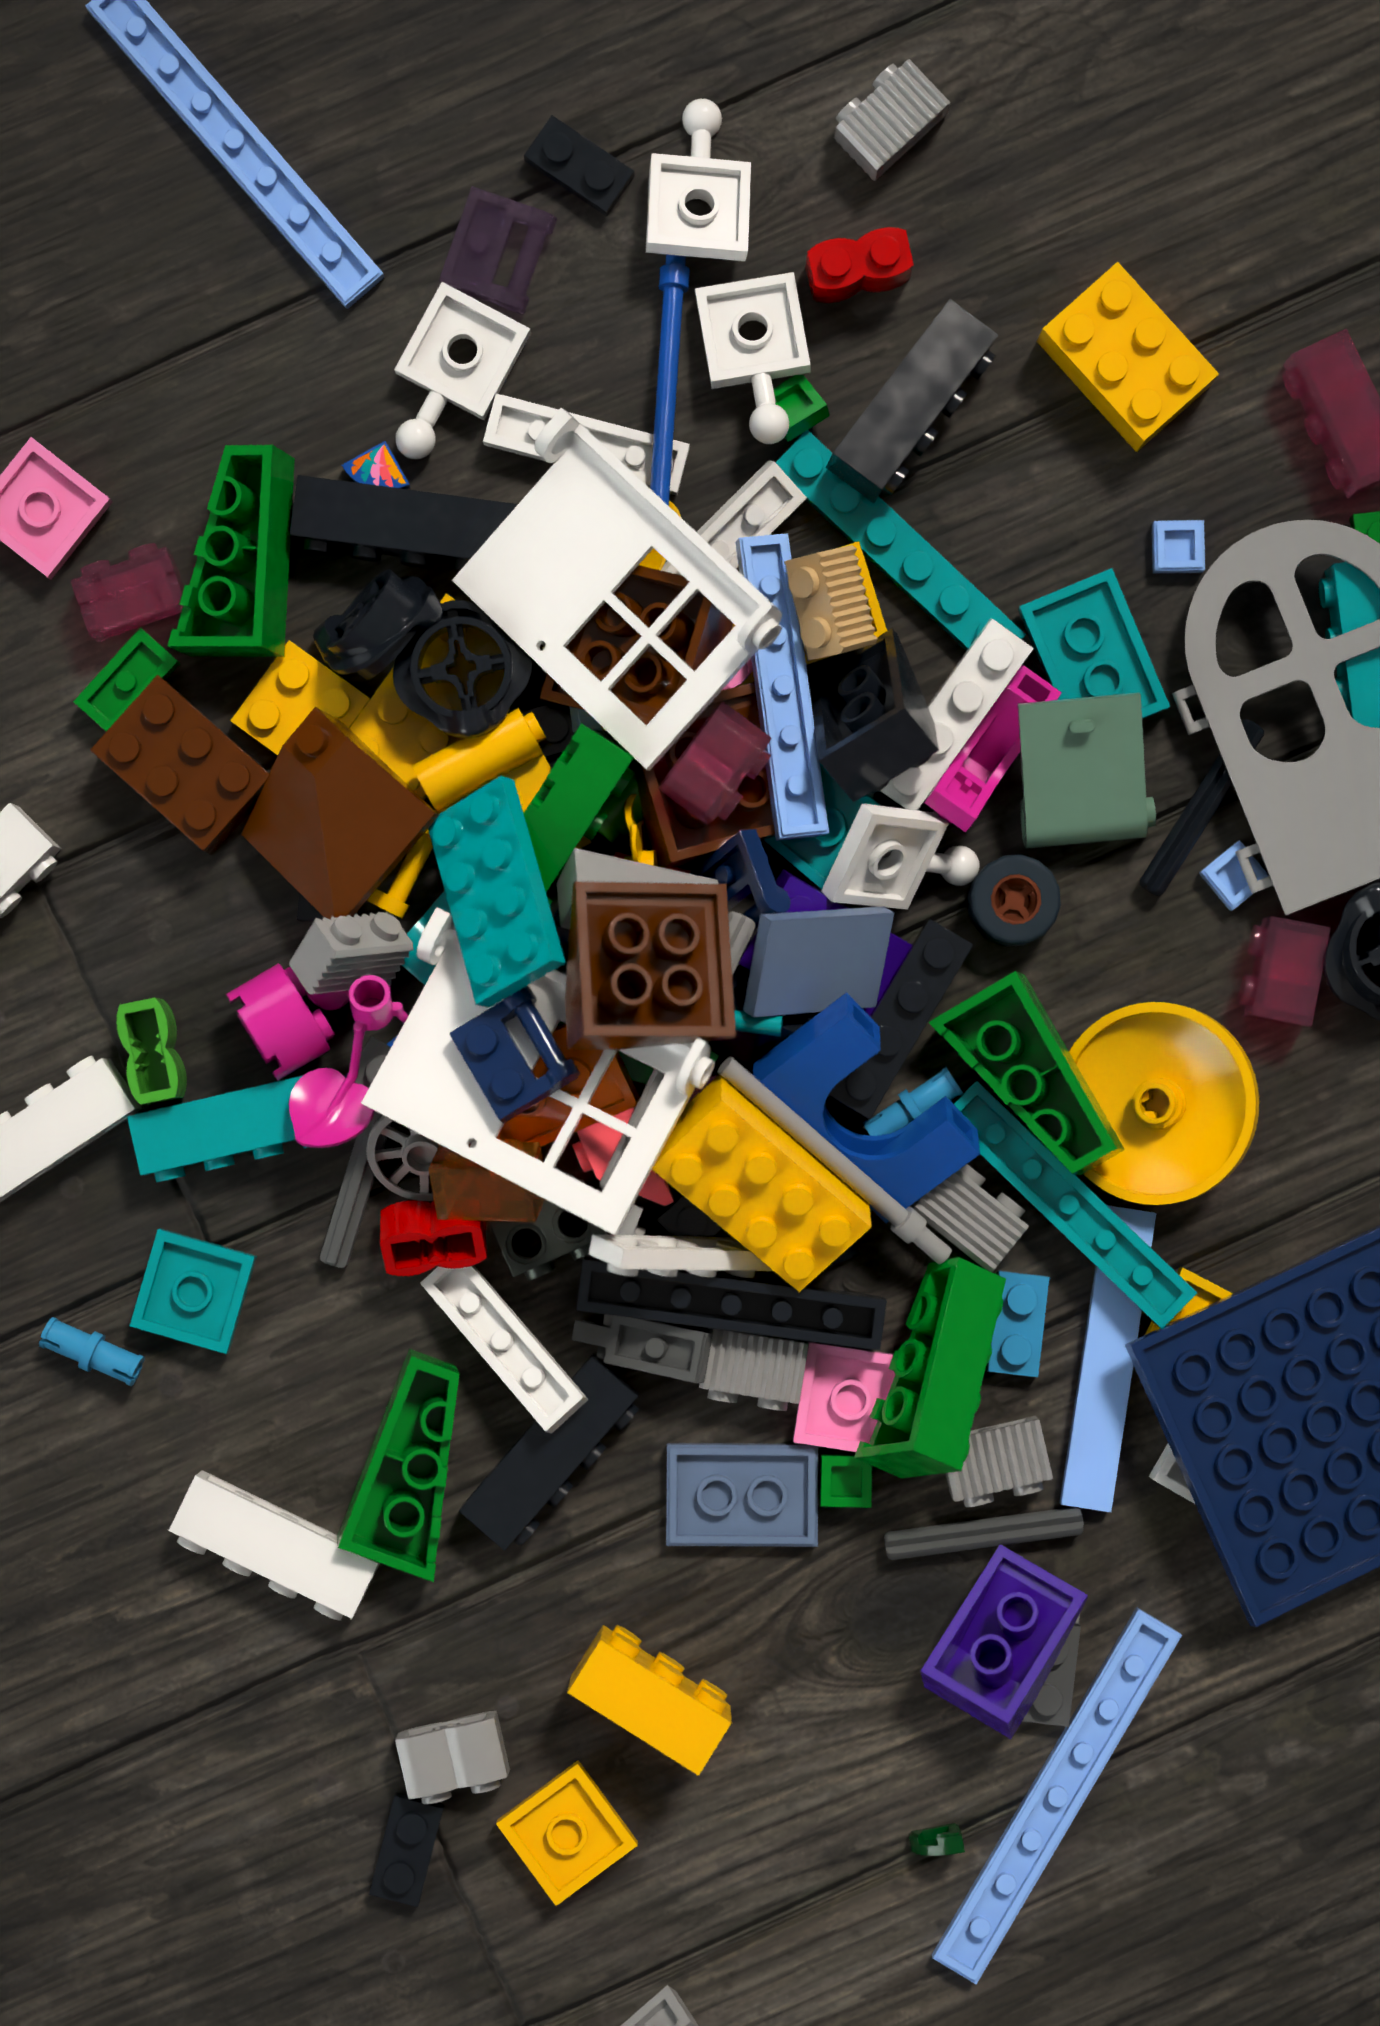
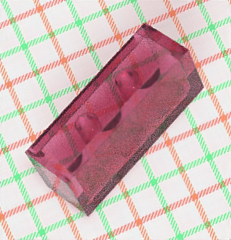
M1346 328L1291 354L1283 364L1286 371L1282 373V377L1290 396L1294 400L1300 398L1308 415L1304 418V424L1310 439L1315 445L1321 443L1329 459V462L1325 463V467L1332 485L1336 490L1343 489L1347 499L1380 484V398Z

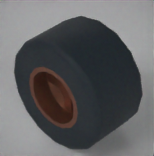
M1024 855L1002 856L988 863L972 881L967 896L968 912L975 928L989 941L1006 947L1023 946L1044 936L1056 922L1061 907L1060 887L1053 873L1039 860Z

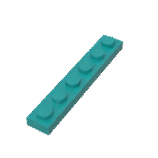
M809 430L805 431L776 461V464L807 497L805 500L849 542L859 541L863 555L966 651L990 618L997 621L1020 639L1026 636L1016 624L880 497L875 503H872L829 471L826 466L832 452Z
M978 1081L954 1103L958 1110L978 1129L980 1154L1160 1328H1164L1197 1294L1174 1269L1075 1174H1072L1046 1146Z

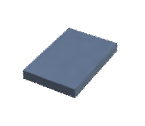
M883 906L761 914L743 1011L752 1017L821 1012L846 992L861 1008L876 1007L894 912Z
M667 1443L666 1546L818 1547V1446L770 1443Z

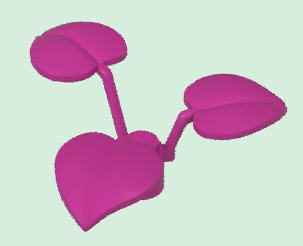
M366 975L360 977L353 982L349 990L319 994L305 993L310 1001L325 1010L339 1009L350 1000L355 1024L353 1026L354 1039L347 1077L345 1078L339 1071L332 1068H319L303 1075L291 1092L289 1099L290 1117L294 1127L296 1142L302 1146L329 1148L346 1143L361 1134L373 1118L375 1111L361 1103L369 1088L362 1084L354 1083L359 1073L364 1033L366 1030L375 1031L384 1028L390 1023L393 1016H396L404 1024L409 1016L403 1010L400 1002H392L387 982L378 976Z

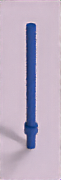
M666 254L665 265L660 267L659 289L663 291L650 489L669 506L683 293L689 290L690 269L685 266L686 256Z

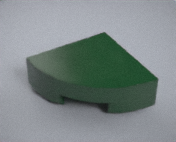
M951 1823L914 1830L909 1833L911 1850L914 1854L941 1856L965 1852L958 1824Z

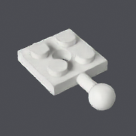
M696 99L686 106L682 115L683 126L691 136V157L651 154L646 253L746 261L749 236L751 162L710 159L711 137L720 129L722 115L718 106L711 100ZM692 199H700L707 202L712 211L703 216L695 215L686 208L685 204Z
M794 272L695 288L711 388L715 389L752 382L757 408L753 411L749 420L750 431L756 440L764 444H774L781 441L789 430V418L785 410L776 405L772 379L811 373ZM755 320L764 324L767 332L761 339L750 341L744 339L739 334V328L745 322Z
M441 282L394 369L397 375L429 391L416 419L407 420L398 428L396 445L399 451L410 459H421L432 452L436 441L433 426L437 422L447 401L485 420L493 405L495 394H499L531 334L530 328ZM463 338L473 341L477 346V354L471 362L458 364L449 357V348L453 342Z
M862 804L821 892L831 902L908 910L925 872L939 873L950 884L962 886L972 882L977 876L980 866L979 859L973 850L965 846H953L946 850L944 854L935 853L949 824L946 820L939 817L937 813ZM892 850L889 857L881 859L885 853Z

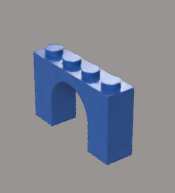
M846 992L753 1063V1076L906 1209L980 1155L978 1129L946 1096L903 1128L885 1135L869 1136L858 1134L844 1128L835 1121L825 1105L829 1093L837 1083L881 1051L880 1027ZM869 1204L870 1212L874 1211L885 1223L889 1222Z

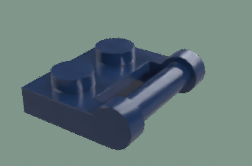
M756 829L740 830L689 873L716 879L718 884H726L728 911L752 893L756 903L742 915L749 917L755 922L754 930L759 926L761 914L785 913L790 908V897L783 888L776 885L767 854L763 849Z
M528 985L449 1033L497 1118L502 1123L507 1122L568 1085L580 1075V1071L572 1059L566 1060L534 1004L537 998ZM516 1016L549 1070L539 1079L536 1078L505 1025L507 1021Z

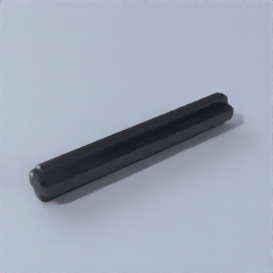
M1243 719L1241 722L1251 746L1256 749L1264 736V730L1258 724ZM1221 753L1139 881V884L1153 895L1161 896L1165 892L1233 785Z

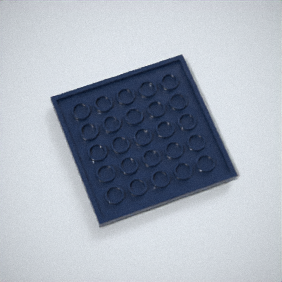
M1379 1225L1178 1319L1164 1328H1159L1125 1344L1250 1626H1260L1380 1567Z

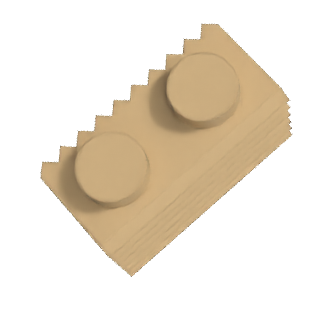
M853 545L784 561L807 661L874 645L878 640L873 635L876 628L871 623L874 618L869 615L871 608L866 605L869 598L864 595L866 588L861 585L864 578L859 575L862 568L857 565L859 558L855 556L857 548Z

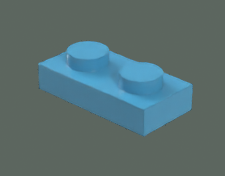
M998 1270L997 1275L1005 1278L1006 1282L1002 1295L1003 1307L996 1321L991 1342L992 1355L987 1364V1371L1038 1377L1049 1277Z

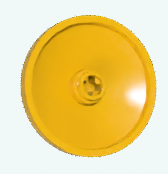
M1166 1002L1138 1003L1125 1006L1103 1016L1084 1031L1073 1044L1069 1053L1125 1149L1084 1173L1095 1185L1107 1193L1134 1203L1146 1205L1174 1204L1196 1198L1212 1190L1230 1176L1241 1163L1253 1141L1259 1116L1258 1085L1251 1062L1237 1039L1218 1021L1196 1009Z

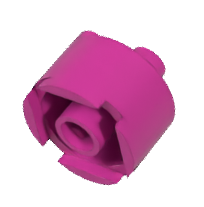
M279 963L226 994L230 1004L240 999L243 1007L237 1010L239 1013L237 1016L265 1063L267 1064L275 1059L280 1067L272 1073L277 1081L328 1052L330 1047L327 1041L335 1035L320 1009L312 1013L302 999L307 991L292 968L288 967L284 970Z

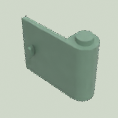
M1138 692L1018 704L1023 799L1020 801V819L1024 847L1037 848L1145 838L1147 836V828L1156 826V810L1153 797H1146L1141 694Z

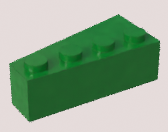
M225 445L207 507L211 512L204 536L198 537L194 555L197 556L190 584L184 586L179 605L183 606L177 629H172L168 647L191 657H284L295 458L276 446Z
M582 723L523 813L545 892L548 891L555 878L559 879L573 849L577 846L582 836L592 840L608 815L600 809L610 793L619 798L635 773L628 768L633 759L632 755ZM547 897L550 906L552 900Z
M960 1257L947 1259L942 1264H937L936 1262L928 1264L906 1321V1326L912 1330V1333L899 1350L894 1352L888 1369L895 1372V1377L886 1400L876 1399L870 1418L877 1420V1424L869 1444L860 1441L854 1456L855 1459L902 1479L962 1471L963 1462L966 1460L970 1449L969 1437L974 1415L981 1402L980 1389L985 1368L992 1355L991 1342L997 1318L1003 1307L1002 1295L1006 1282L1005 1278Z

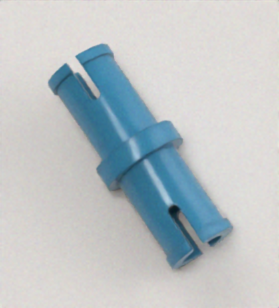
M945 1067L941 1072L911 1092H908L907 1089L898 1094L899 1100L873 1116L870 1120H865L862 1124L870 1136L889 1134L909 1124L946 1096L951 1101L964 1093Z
M51 1317L41 1334L43 1339L39 1341V1347L47 1348L79 1362L78 1368L90 1372L93 1368L123 1381L129 1386L136 1382L142 1370V1364L145 1361L144 1356L134 1354L105 1341V1335L94 1331L92 1334H88L58 1321L55 1317Z

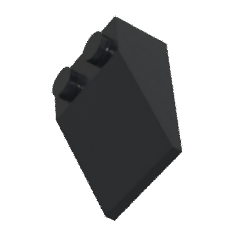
M893 628L877 637L876 644L856 650L810 679L819 762L853 802L868 793L873 794L882 790L891 779L909 768L923 765L931 758L932 754L939 751L934 720L899 636Z

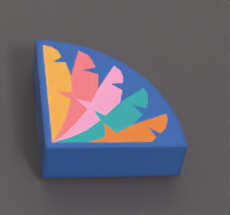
M386 441L342 464L347 475L355 483L400 489L411 487Z

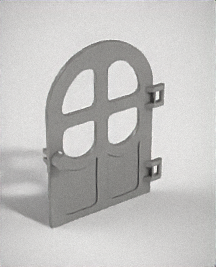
M1321 520L1287 521L1259 529L1234 543L1211 565L1194 593L1186 620L1185 655L1193 685L1172 693L1188 735L1209 727L1211 728L1255 838V844L1235 852L1251 893L1253 894L1274 886L1285 916L1380 879V728L1364 726L1351 717L1334 677V670L1340 663L1380 648V619L1337 637L1324 639L1317 634L1294 576L1297 567L1302 561L1312 556L1325 555L1337 558L1356 567L1367 575L1380 589V544L1353 528ZM1260 582L1268 586L1273 594L1291 639L1292 651L1285 658L1240 676L1231 677L1220 669L1216 657L1218 622L1228 597L1235 589L1245 583ZM1292 682H1304L1310 687L1324 722L1325 736L1322 744L1313 755L1297 762H1280L1262 756L1251 746L1242 725L1240 710L1243 704L1250 699ZM1197 695L1205 718L1194 722L1185 699ZM1260 853L1269 876L1257 881L1249 857Z

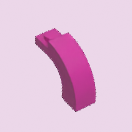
M1022 664L934 786L924 803L935 810L939 817L949 823H953L966 832L978 817L1001 778L1020 753L1018 704L1058 700L1062 692Z

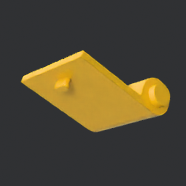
M519 708L509 712L504 720L489 733L475 738H462L412 765L421 786L438 814L499 776L514 779L524 813L551 771V767L538 744L546 739L544 732L533 712L523 716ZM582 836L575 848L582 849L592 842L585 836Z

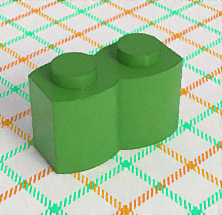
M150 998L120 1004L117 1012V1031L123 1047L130 1054L127 1062V1081L135 1100L140 1105H150L184 1098L187 1086L186 1070L181 1057L174 1049L177 1038V1026L174 1014L168 1003L164 999Z

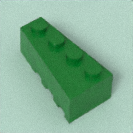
M1014 971L928 1022L949 1042L960 1057L988 1083L998 1097L1027 1124L1026 1126L1072 1174L1082 1175L1125 1150L1024 974Z
M412 1349L408 1350L337 1535L338 1548L434 1582L444 1489L446 1487L449 1449L459 1382L457 1366Z

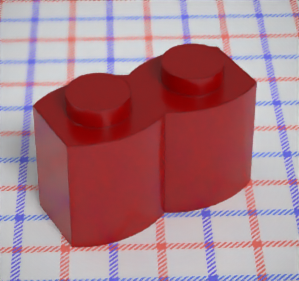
M887 227L870 231L857 241L847 238H835L818 243L807 252L805 267L812 299L823 303H833L846 300L857 294L861 289L869 292H885L898 288L910 279L914 264L906 230Z
M453 1193L442 1196L431 1203L408 1200L391 1204L382 1209L380 1216V1247L386 1273L395 1276H413L427 1272L435 1266L452 1269L465 1268L487 1258L486 1222L480 1195Z

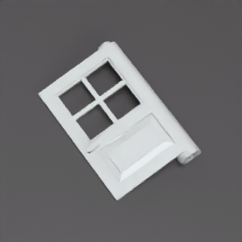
M561 407L541 430L534 446L536 453L546 462L555 463L452 581L646 770L650 771L758 649H765L776 640L782 629L779 624L782 613L582 424ZM654 548L689 581V584L650 627H647L613 593ZM700 591L736 626L694 671L658 636L696 593ZM607 602L641 635V638L601 682L566 646L603 604ZM652 645L687 681L646 725L610 690L648 647Z
M436 907L419 940L417 957L431 965H437L361 1103L617 1236L695 1087L702 1089L712 1074L715 1062L709 1059L711 1052L709 1045L705 1041L696 1038L693 1043L619 1050L665 1074L637 1128L589 1104L617 1050H604L579 1098L560 1089L550 1095V1097L573 1109L544 1163L497 1139L504 1123L497 1118L449 1034L491 1007L475 1004L452 916ZM557 970L551 971L528 985L537 998L534 1005L551 1034L555 1031L559 1021L566 1024V975ZM516 1016L507 1021L505 1025L533 1071L540 1055ZM583 1114L631 1138L602 1193L555 1169Z

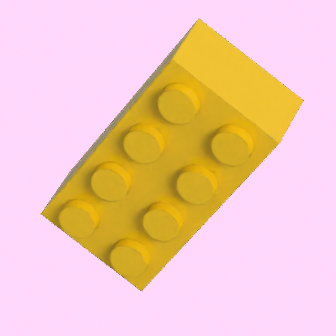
M720 1074L685 1106L652 1168L654 1172L798 1292L805 1288L871 1228L869 1204Z

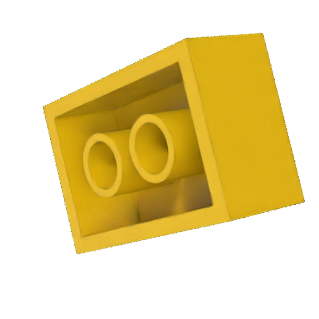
M1119 262L1115 263L1042 329L1037 343L1136 452L1205 392L1219 375L1214 367Z
M602 1625L572 1673L567 1693L699 1776L732 1723L731 1705L725 1701L728 1695L707 1680L702 1679L699 1685L686 1678L682 1674L685 1668L668 1655L659 1652L655 1658L639 1647L642 1642L641 1639L627 1629L616 1625L612 1631Z

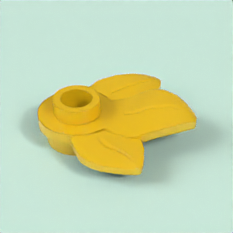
M631 794L624 804V818L630 833L632 856H625L624 859L658 867L656 850H647V831L644 820L637 824L635 822L633 804L637 794Z

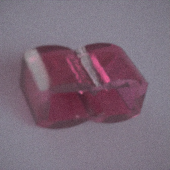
M722 701L702 724L658 789L706 825L717 816L726 820L742 798V795L736 789L743 778L747 775L752 780L755 779L770 759L771 754L766 752L765 748L772 738Z

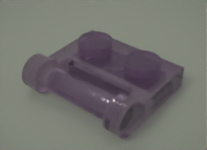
M472 186L439 279L440 284L444 282L462 293L497 304L506 310L524 314L530 300L526 296L546 236L553 233L557 218L546 211ZM515 222L528 226V230L508 287L506 288L494 284L513 226Z

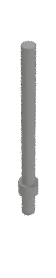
M729 1057L721 1064L718 1069V1073L885 1217L891 1223V1230L906 1243L913 1242L937 1264H942L948 1259L952 1249L926 1227V1219L912 1207L905 1209L735 1059Z

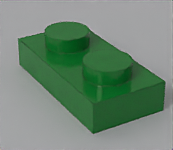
M140 627L73 702L101 728L107 731L157 675L166 680L180 665V662Z

